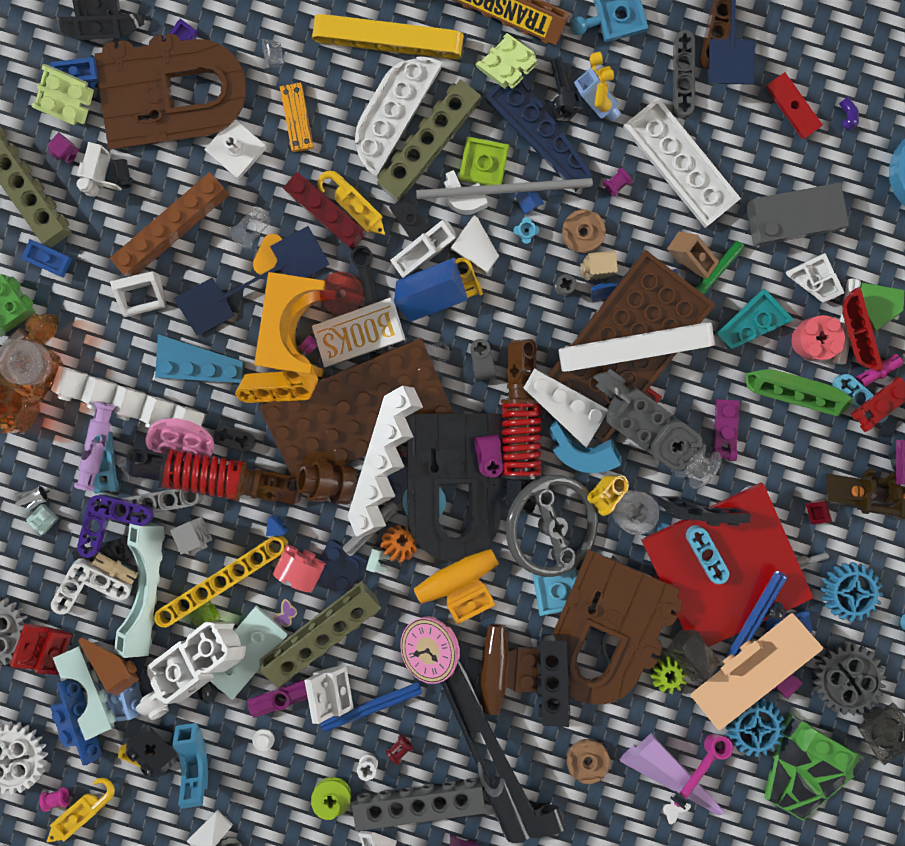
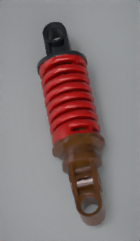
M532 339L513 340L508 345L507 389L509 390L508 398L501 400L502 417L508 419L502 422V426L508 428L502 430L503 436H508L502 439V443L508 445L503 446L502 451L508 454L502 455V460L511 462L503 463V471L500 474V478L507 479L506 505L508 510H510L517 495L529 483L542 477L541 461L537 459L541 456V451L538 450L541 448V443L538 442L541 440V434L538 433L541 431V426L536 425L541 423V418L538 417L541 415V404L523 388L533 370H537V345ZM531 498L527 500L520 513L531 514L534 511L536 504L531 501Z
M167 447L164 453L134 448L126 455L127 473L136 478L156 480L160 489H176L179 491L183 488L185 492L191 490L196 494L200 491L202 495L209 493L210 496L217 494L219 498L224 497L239 502L242 495L250 496L251 499L261 498L267 501H278L288 504H296L302 497V494L297 489V476L261 471L258 468L256 470L248 469L247 461L244 460L235 462V460L231 459L228 465H226L227 460L221 458L218 464V457L213 456L211 462H209V455H204L202 461H200L201 454L196 453L194 459H192L193 454L187 452L183 461L184 452L182 450L177 452V450L171 449V447Z

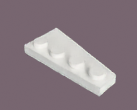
M536 369L533 370L523 387L585 447L588 446L608 411L604 406Z

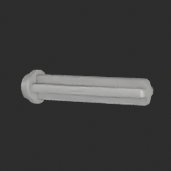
M392 500L386 501V506L380 510L385 523L395 514H399L400 508ZM377 531L365 536L356 537L355 535L343 546V550L346 554L352 556Z

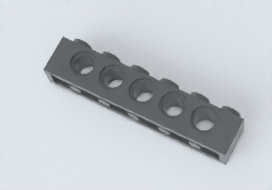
M468 778L464 782L457 783L455 781H446L442 785L436 786L425 784L421 788L414 789L412 787H404L400 791L393 792L391 790H382L378 794L371 795L369 793H361L354 797L352 803L355 831L486 813L482 783L480 779L477 780L476 778ZM459 794H465L467 798L464 800H459L456 796ZM437 797H443L445 801L443 803H438L435 801V799ZM421 800L424 804L417 806L414 804V801ZM400 803L403 807L396 809L392 804ZM378 806L381 811L375 812L371 807Z

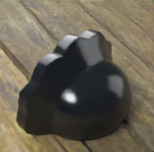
M778 601L773 603L765 617L786 618V610L783 604Z
M210 681L197 690L200 701L206 704L213 702L218 695L217 687Z

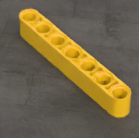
M326 14L315 15L312 34L314 41L323 44L446 59L461 58L464 37L462 32L456 30Z
M282 535L271 537L163 606L155 613L154 620L156 624L160 627L172 625L283 553L286 545H288L287 539ZM273 540L280 542V551H276L273 549ZM255 552L261 553L263 556L262 562H257L254 559ZM237 564H241L244 567V574L236 571ZM218 576H223L226 579V585L219 584ZM201 587L207 590V597L200 594ZM182 599L189 602V609L183 607ZM164 611H168L171 614V620H167L164 617Z

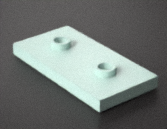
M257 605L235 630L240 638L241 646H246L244 658L225 672L212 673L214 678L210 682L232 700L259 670V660L277 647L289 634L287 630Z

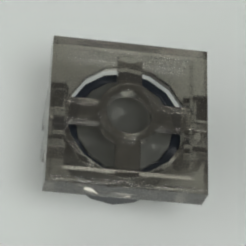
M893 702L883 709L878 706L872 707L871 713L864 712V721L857 726V729L883 765H886L905 752V717Z

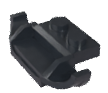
M72 0L75 16L56 17L58 30L68 37L77 40L123 38L145 25L143 13L121 14L119 0Z

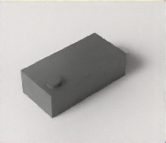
M841 182L755 198L746 204L754 247L840 231L849 226Z

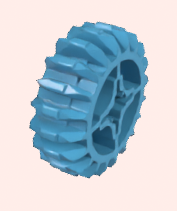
M850 562L849 565L841 563V568L833 566L835 573L827 572L830 578L829 580L823 579V582L827 585L820 589L826 593L821 598L827 601L825 607L831 609V614L838 615V618L842 620L847 619L853 622L854 619L862 621L863 616L870 617V610L877 612L874 606L875 604H882L877 599L883 596V593L878 591L883 586L877 582L879 577L873 575L874 571L872 569H866L863 564L857 565L855 562ZM858 576L863 579L866 589L861 588ZM853 589L857 590V591H854L853 594H852V593H850V594L846 593V592H850V590H853ZM837 594L843 596L845 608L840 604Z
M761 698L725 726V729L728 730L726 736L728 739H731L732 746H736V749L741 753L744 751L747 756L753 753L755 757H759L760 752L767 756L768 749L775 752L774 744L781 745L778 738L785 737L784 733L781 732V730L786 729L785 725L781 723L784 718L779 714L780 710L777 707H773L771 701L766 702L764 698ZM759 711L767 713L770 721L761 719ZM743 731L745 734H749L751 741L742 739L739 732Z

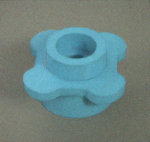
M525 217L519 226L514 227L513 231L515 235H519L522 238L523 243L528 244L534 235L539 234L540 229L538 226H535L530 218Z

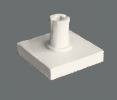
M235 120L229 127L217 134L205 148V151L240 180L267 147Z

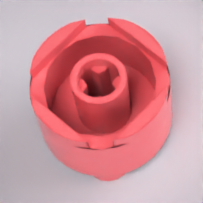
M822 315L803 320L792 334L794 351L808 361L830 359L844 348L845 333L838 319Z
M286 545L273 575L282 583L285 580L291 583L292 588L311 592L315 588L326 563L316 559V555L308 550H304L302 553L297 548Z

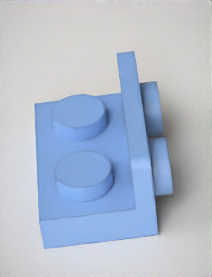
M138 681L118 696L107 692L102 684L108 697V710L112 709L116 721L131 720L140 715L135 709L142 699Z

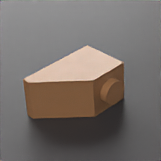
M678 232L667 248L678 263L705 279H708L719 263L718 259L698 234Z

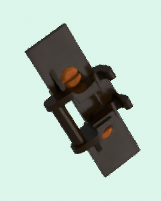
M868 468L863 473L861 479L826 474L827 503L856 507L863 514L875 513L893 516L898 520L905 519V486L896 484V472H891L888 477L881 478L873 476L876 473V469ZM871 502H874V503H877V504H886V505H889V507L871 504Z

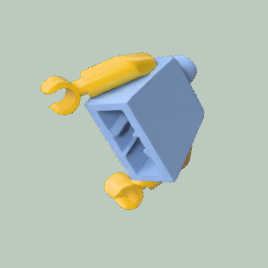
M595 52L589 58L591 68L574 83L581 96L600 118L607 116L610 121H614L621 112L616 107L619 104L608 89L609 85L606 84V81L614 79V72L610 66L599 70L596 69V65L603 64L601 52Z

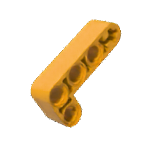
M294 354L300 361L310 364L309 360L303 355ZM313 368L311 374L286 370L283 372L245 374L235 391V395L245 403L271 402L274 400L278 402L309 400L318 383V377Z

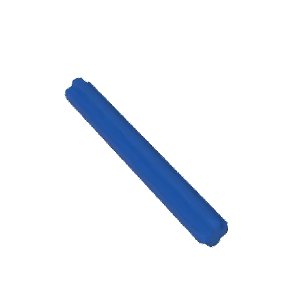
M776 571L773 574L725 658L732 653L734 656L738 655L742 651L740 647L748 640H752L787 580V576L784 573Z
M419 683L411 684L355 706L354 709L341 716H332L321 722L320 726L323 732L330 731L422 694V688Z

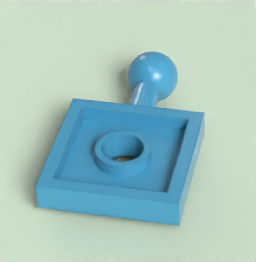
M594 0L597 16L588 19L578 16L572 19L570 23L571 32L575 35H582L587 28L600 25L605 43L647 32L648 30L641 0ZM623 10L626 12L627 17L619 19L616 17L615 12Z

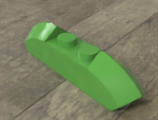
M766 369L745 373L747 387L756 394L834 416L843 414L853 405V399L828 384L778 370Z

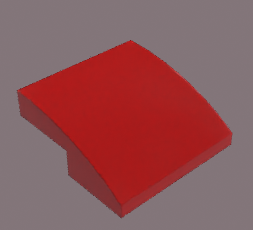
M25 623L10 662L11 667L34 669L39 674L58 675L59 672L53 658L67 651L72 634L50 627Z

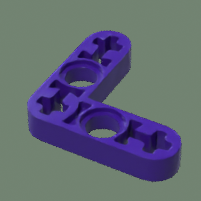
M104 494L92 496L87 504L77 544L78 553L85 558L99 553L108 518L143 526L153 520V510L147 505ZM101 499L102 504H111L110 508L103 507L98 510V505H95V502ZM118 504H123L126 507V514L124 516H119L116 513V506ZM144 510V515H147V518L141 521L140 516H131L132 512L139 513ZM91 520L98 521L100 527L97 532H93L89 528ZM87 535L97 536V538L91 539V537H87ZM90 542V546L93 547V550L87 552L88 548L85 547V544Z

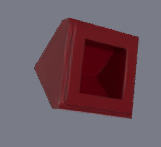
M824 498L805 504L811 524L832 522L828 504Z

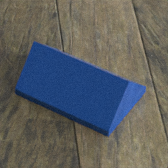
M455 258L396 281L394 303L409 322L468 300Z

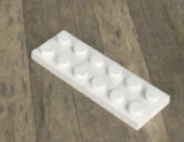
M658 97L624 124L623 129L704 228L741 199Z

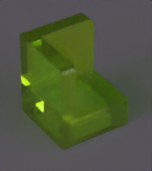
M211 600L188 614L196 629L205 622H216L221 618Z

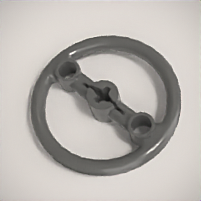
M563 475L543 476L529 483L513 501L506 521V540L513 558L526 571L542 577L560 576L577 567L585 559L588 550H591L598 529V512L596 506L587 500L590 492L580 482ZM551 485L569 487L579 495L585 505L587 530L585 538L576 553L566 544L564 536L567 533L568 524L565 519L556 516L552 505L554 494L549 490ZM529 498L538 505L542 516L538 521V529L541 533L550 537L553 545L551 555L556 561L555 566L543 567L532 563L526 558L519 546L517 522L520 512Z

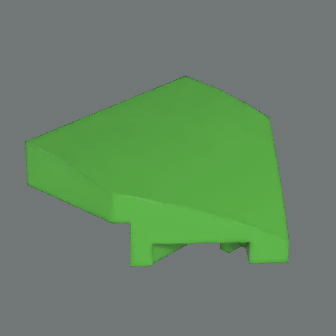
M867 283L860 284L873 332H876L889 321H892L903 311L905 290Z

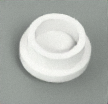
M268 729L258 730L252 739L254 747L259 751L269 750L275 741L273 733Z

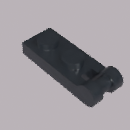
M128 536L102 543L99 551L116 562L117 560L120 561L134 557L133 552L127 545ZM118 545H122L123 553H120ZM87 547V552L93 550V547ZM77 550L72 552L74 562L77 559H86L91 562H93L94 559H97V554L92 557L85 558L82 557ZM80 567L78 572H82L84 568Z

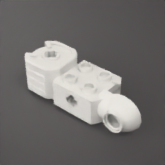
M227 621L205 622L190 633L186 641H179L150 663L147 667V675L154 691L141 699V703L135 708L136 711L143 716H149L150 720L158 719L169 711L168 704L183 702L214 678L212 673L225 672L244 658L246 646H241L240 638L236 631L233 630L235 624Z

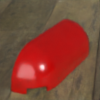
M858 287L847 294L842 304V315L852 350L860 365L872 370H882L883 366L862 290Z

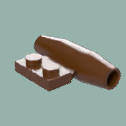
M489 624L482 652L480 681L482 709L485 714L490 715L500 714L506 687L515 692H536L539 657L537 647H516L508 651L506 625Z

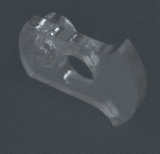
M254 206L238 225L229 227V234L232 240L240 247L252 250L255 239L271 223L270 217L264 209ZM259 213H263L262 217H263L264 219H261V218L258 219V218H257V215H258ZM248 222L256 224V230L251 234L245 231V225Z

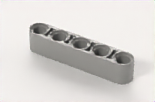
M182 488L179 491L169 489L120 499L147 505V498H151L153 501L151 509L155 513L196 505L203 501L205 495H202L199 491L196 493L195 501H192L188 497L189 492H185ZM169 494H172L175 498L173 505L167 501ZM101 502L97 504L98 510L105 506H108L109 508L111 506V504L104 505ZM123 504L116 506V513L119 516L126 514V508ZM144 510L139 513L132 512L131 516L144 515Z

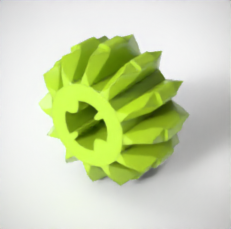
M665 655L664 661L658 658L659 665H654L652 669L655 672L650 673V677L654 679L653 685L659 687V690L663 693L668 690L670 694H673L674 688L681 691L680 683L687 684V681L684 679V677L688 676V672L684 670L685 664L679 662L677 657L670 659L668 655ZM670 671H671V672L673 673L672 676L670 677V676L668 675V678H667V677L665 676V674H666L667 672L670 674Z

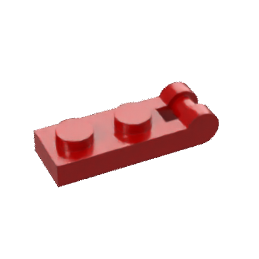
M901 377L895 378L850 414L854 420L859 421L861 424L860 428L864 432L871 430L879 421L905 402L904 380ZM867 411L871 415L869 419L865 415Z

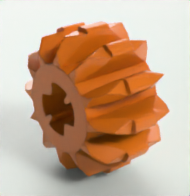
M400 524L396 525L395 528L390 527L387 533H384L382 536L384 542L381 543V548L386 549L384 555H391L390 561H394L397 558L398 562L402 563L405 559L410 560L412 554L417 552L416 545L418 543L413 539L412 533L408 532V526L403 530Z

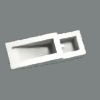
M442 220L426 234L419 236L390 261L402 278H405L455 242L459 236L447 220Z

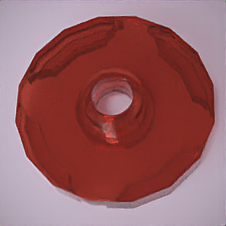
M339 271L330 274L324 279L326 282L325 289L320 291L319 295L327 311L334 315H344L359 308L363 299V289L355 276ZM340 290L345 291V293H346L345 297H344V298L338 297V295H337L338 291H340Z

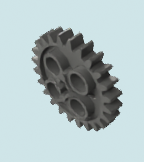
M843 643L842 649L838 645H834V652L827 648L828 656L820 655L823 660L822 663L815 662L819 670H812L818 676V678L812 679V682L818 685L814 688L817 693H820L818 698L824 701V705L828 708L831 707L836 713L840 711L843 715H846L848 711L855 716L856 709L863 714V707L865 706L871 710V702L879 703L875 698L876 695L883 696L879 689L886 688V685L881 683V680L886 679V676L880 673L885 670L884 667L878 665L880 659L874 657L875 654L867 651V648L863 646L858 647L854 643L851 644V647ZM855 660L854 666L849 668V663ZM838 663H840V665H841V667L843 668L844 672H846L847 674L850 675V676H849V679H850V681L859 689V691H860V694H859V695H858L857 691L855 690L854 686H852L851 684L848 683V682H849V679H848L847 676L839 669ZM837 672L836 678L831 680V675ZM867 678L866 684L861 686L862 680ZM849 690V695L843 698L844 692Z

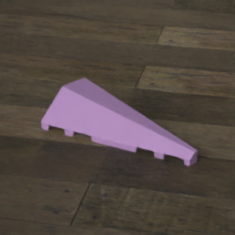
M652 733L637 747L633 745L619 758L627 766L680 793L692 776ZM699 783L687 798L717 815L725 813Z

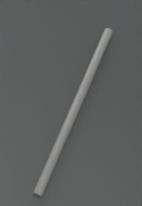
M592 178L427 189L416 190L417 199L587 188L592 187L593 181Z

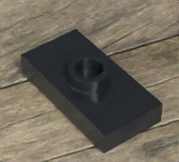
M407 195L389 207L412 242L430 230Z

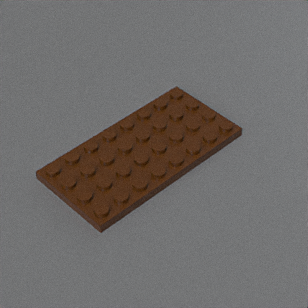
M644 250L570 346L701 324L716 304L649 251ZM677 352L573 371H562L559 359L547 376L608 408L612 398L596 387L598 381L593 376L611 369L626 380L625 386L631 384L645 394ZM603 419L594 437L604 443L616 429Z
M421 337L319 380L309 400L279 402L274 400L259 406L291 476L297 477L302 466L312 465L315 461L330 463L334 469L338 464L344 465L366 456L383 398L401 386L415 388L423 408L412 414H454Z

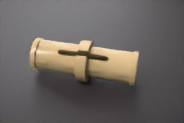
M100 552L96 556L97 559H94L91 564L108 572L109 576H115L129 585H132L134 579L129 576L136 579L138 572L121 565L122 562L119 560L116 562Z

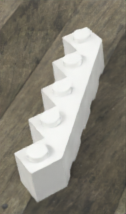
M62 366L58 367L51 391L58 394L57 398L71 401L72 398L81 400L87 404L89 409L96 410L94 404L97 401L115 405V410L112 411L117 414V418L129 421L130 417L139 419L146 423L145 427L147 428L159 420L169 418L183 419L201 426L205 415L196 409L180 406L172 401L150 396L144 392L120 386L114 382Z
M401 386L383 398L348 513V519L356 537L370 535L386 526L378 505L395 497L387 476L404 467L396 447L413 438L405 417L423 408L413 387Z

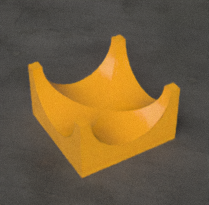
M268 272L254 362L255 366L311 374L313 368L317 377H323V368L316 367L311 363H304L297 359L294 354L302 355L297 347L295 336L297 323L302 314L316 303L335 301L336 292L324 290L325 281Z

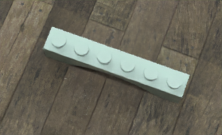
M149 523L143 526L129 525L127 545L133 552L136 560L139 578L133 607L116 632L114 652L123 658L149 656V648L152 645L151 631L155 621L153 615L154 607L157 603L156 590L160 580L159 566L162 561V542L165 538L164 526L156 523Z

